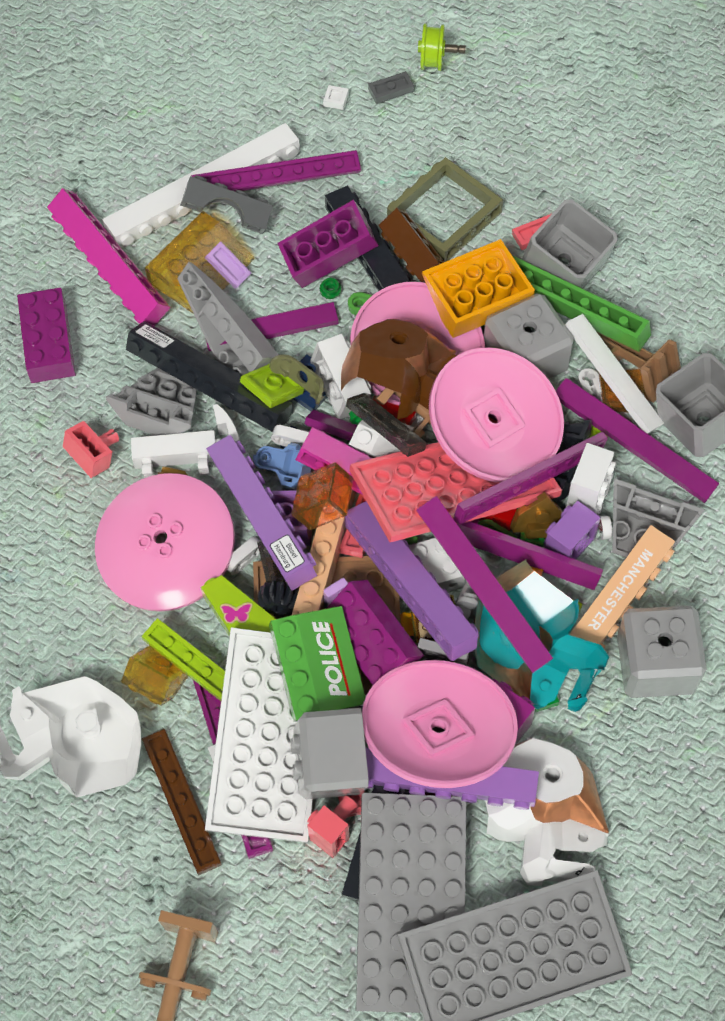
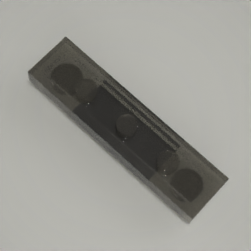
M366 393L347 398L346 407L407 457L425 451L427 442Z

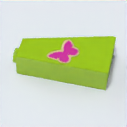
M222 575L207 580L200 587L205 601L229 637L231 628L271 633L269 623L271 620L276 619Z

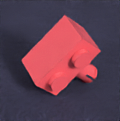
M82 421L65 430L63 448L87 475L93 478L110 468L112 451L108 447L119 442V436L116 432L112 434L115 431L114 429H110L106 433L97 436L86 422Z
M345 795L333 811L329 810L326 806H323L319 811L316 809L307 820L309 823L307 825L309 840L334 858L349 840V826L345 820L356 809L357 804Z

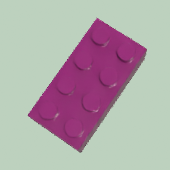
M354 200L277 243L292 278L302 288L379 246L363 211Z
M62 288L18 294L25 365L30 382L37 383L76 376L67 307Z
M368 580L350 581L326 608L342 606L356 663L372 685L389 671L408 663L417 662L424 656Z

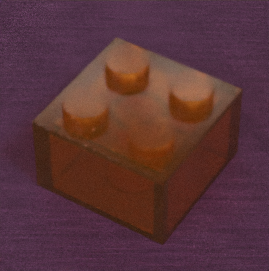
M336 462L311 473L304 474L298 480L291 515L309 530L347 516L354 478Z

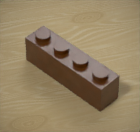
M396 208L378 225L383 231L381 232L382 237L387 242L392 243L395 247L393 249L394 253L400 259H404L407 263V270L413 276L416 275L419 282L425 283L422 271L444 263L443 259L405 210Z

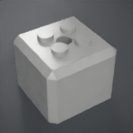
M573 199L564 200L532 235L522 260L583 289L606 263L618 241L617 233ZM564 257L568 259L569 264L564 265L558 258Z
M536 293L487 316L484 332L485 348H498L513 352L534 364L547 379L568 370L574 337L545 295ZM527 326H531L535 328L536 331L533 333H529L524 331V328Z
M703 353L663 380L656 388L657 411L659 417L664 422L663 425L695 457H705L725 443V366L714 355ZM700 417L710 418L706 423L698 421Z
M691 605L628 609L622 617L617 633L624 693L630 698L693 695L699 688L707 670L698 611ZM662 636L668 637L672 644L667 647L662 646L658 642V638Z
M361 708L304 712L293 729L294 735L290 739L291 753L295 754L296 757L295 764H293V778L298 780L299 794L305 799L361 795L368 788V769Z

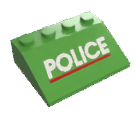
M342 606L296 614L270 621L269 628L293 722H297L304 712L341 710L364 704L366 697Z

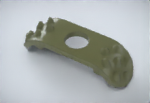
M277 355L271 359L269 367L272 372L282 374L284 377L288 376L311 393L310 396L315 399V404L319 405L320 401L324 398L322 393L326 390L323 388L324 382L320 376L292 356ZM300 371L305 372L307 375V382L300 378Z

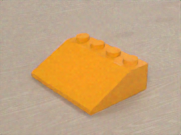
M501 239L422 271L423 278L439 316L452 338L485 325L487 316L534 295L535 291Z

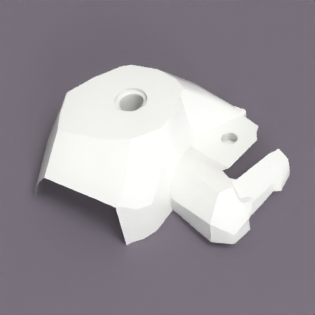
M85 676L22 693L19 686L12 690L13 698L10 717L24 749L19 756L13 754L0 726V771L5 779L23 780L50 761L53 772L59 782L77 798L126 785L135 776L141 747V729L137 712L121 697L97 681Z

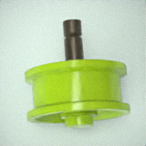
M424 23L422 40L418 41V53H421V70H424L425 67H433L441 71L445 52L465 54L466 45L446 44L444 39L445 24H441V27H428L427 23Z

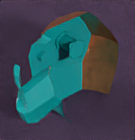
M524 560L500 575L497 581L553 659L532 673L478 598L475 627L479 633L476 648L478 667L498 682L503 681L512 688V692L518 696L527 697L537 710L555 700L569 669H578L580 675L568 699L567 709L573 712L580 711L588 701L586 695L595 676L602 670H605L609 656L601 645L568 635L578 619L579 599L574 601L537 574Z

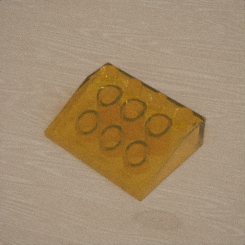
M202 211L145 267L147 280L155 288L193 313L177 279L188 262H192L224 290L230 283L204 257L220 241L245 267L254 260V256L218 220Z

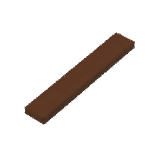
M165 729L141 738L198 876L221 866L219 856L208 831H205V823Z

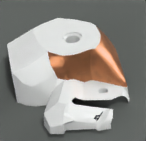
M535 738L516 744L511 756L503 767L539 771L535 807H529V810H520L513 808L514 804L503 803V806L488 805L485 800L488 811L487 834L497 840L506 842L524 840L520 874L527 885L542 887L544 881L562 882L594 872L595 866L590 864L556 860L553 856L556 849L562 851L593 852L607 845L609 831L592 772L570 750L556 744Z

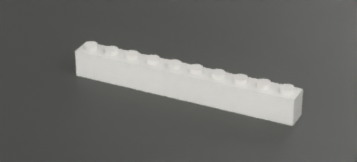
M284 123L102 219L104 228L121 248L128 246L137 239L149 235L152 231L166 226L171 221L185 216L188 212L192 211V209L180 206L191 175L286 161L300 153L299 139L289 126Z

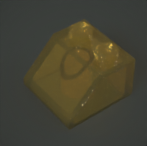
M149 645L129 658L121 682L127 685L130 690L149 698L152 703L162 706L174 698L188 678V675Z

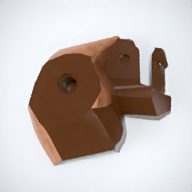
M397 319L381 321L360 331L353 340L342 365L341 390L349 381L359 377L401 393L397 420L412 414L418 404L429 410V397L433 383L443 367L457 356L455 355L456 351L449 349L434 335L411 322Z

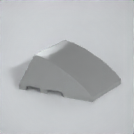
M156 368L138 378L137 383L134 385L122 387L121 392L118 394H109L106 396V401L126 426L156 436L178 434L191 427L197 390L163 370Z
M614 478L612 553L627 558L650 525L675 541L672 548L674 550L705 509L685 502L679 503Z

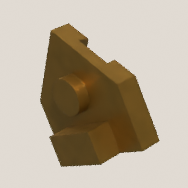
M543 492L537 496L538 500L528 506L523 505L516 510L511 529L513 533L524 532L527 539L547 538L546 531L553 522L557 523L562 518V510L550 499L546 492Z

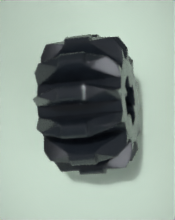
M273 580L272 583L265 582L263 586H260V591L258 592V604L266 612L274 614V616L280 615L284 617L285 614L292 615L298 595V588L291 590L289 585L283 583V581L277 582Z

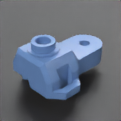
M290 443L284 449L263 446L257 451L256 455H253L254 464L259 468L275 471L281 485L294 488L298 483L302 484L310 477L311 468L295 460L302 447L299 444Z

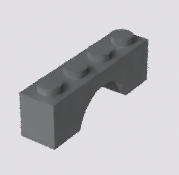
M190 176L180 206L201 213L210 204H228L238 212L243 228L263 234L273 205L268 204L267 200L263 198L253 199L248 197V194L243 191L236 190L234 192L228 190L227 186L220 183H215V185L208 183L207 179L201 176Z

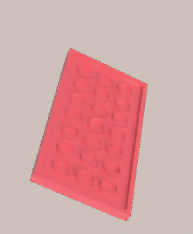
M439 442L352 463L349 468L351 475L390 543L431 532L416 510L435 496L438 497L453 518L458 503L499 483L478 478L462 469L446 454ZM553 477L468 521L520 508L523 505H530L538 500L537 496L543 492H546L550 499L560 497L562 490Z

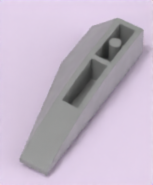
M188 262L177 279L214 358L241 375L270 364L271 359L279 354L257 326L215 282L192 262Z

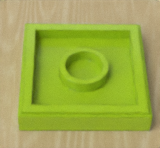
M270 364L246 373L240 379V382L269 408L295 398L304 392V388L288 376L284 377L282 374L272 372L269 367Z

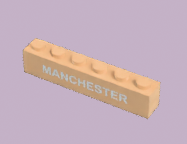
M650 525L569 635L599 644L605 648L603 642L607 637L612 639L619 629L617 623L628 609L634 608L631 604L635 599L640 600L647 591L645 587L649 580L654 581L661 572V569L658 567L663 561L667 563L675 553L672 549L675 541Z

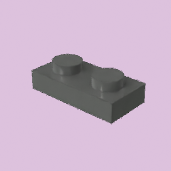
M405 71L368 83V90L375 103L378 104L414 92V85Z

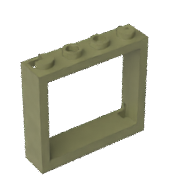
M446 157L440 162L435 163L427 174L420 176L411 188L405 189L403 194L396 201H392L387 207V216L396 208L406 210L445 175L484 203L485 206L443 243L415 222L444 262L449 261L502 213L503 206L502 198Z

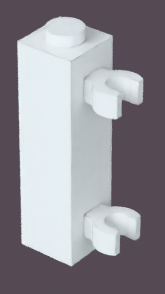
M214 430L131 438L132 461L135 469H142L144 478L153 476V467L198 463L200 475H209L208 462H213L206 448L220 441V438L216 439Z

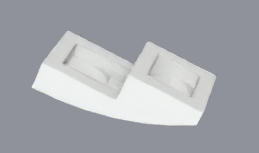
M218 404L213 405L219 436L228 434L237 442L239 437L232 420Z

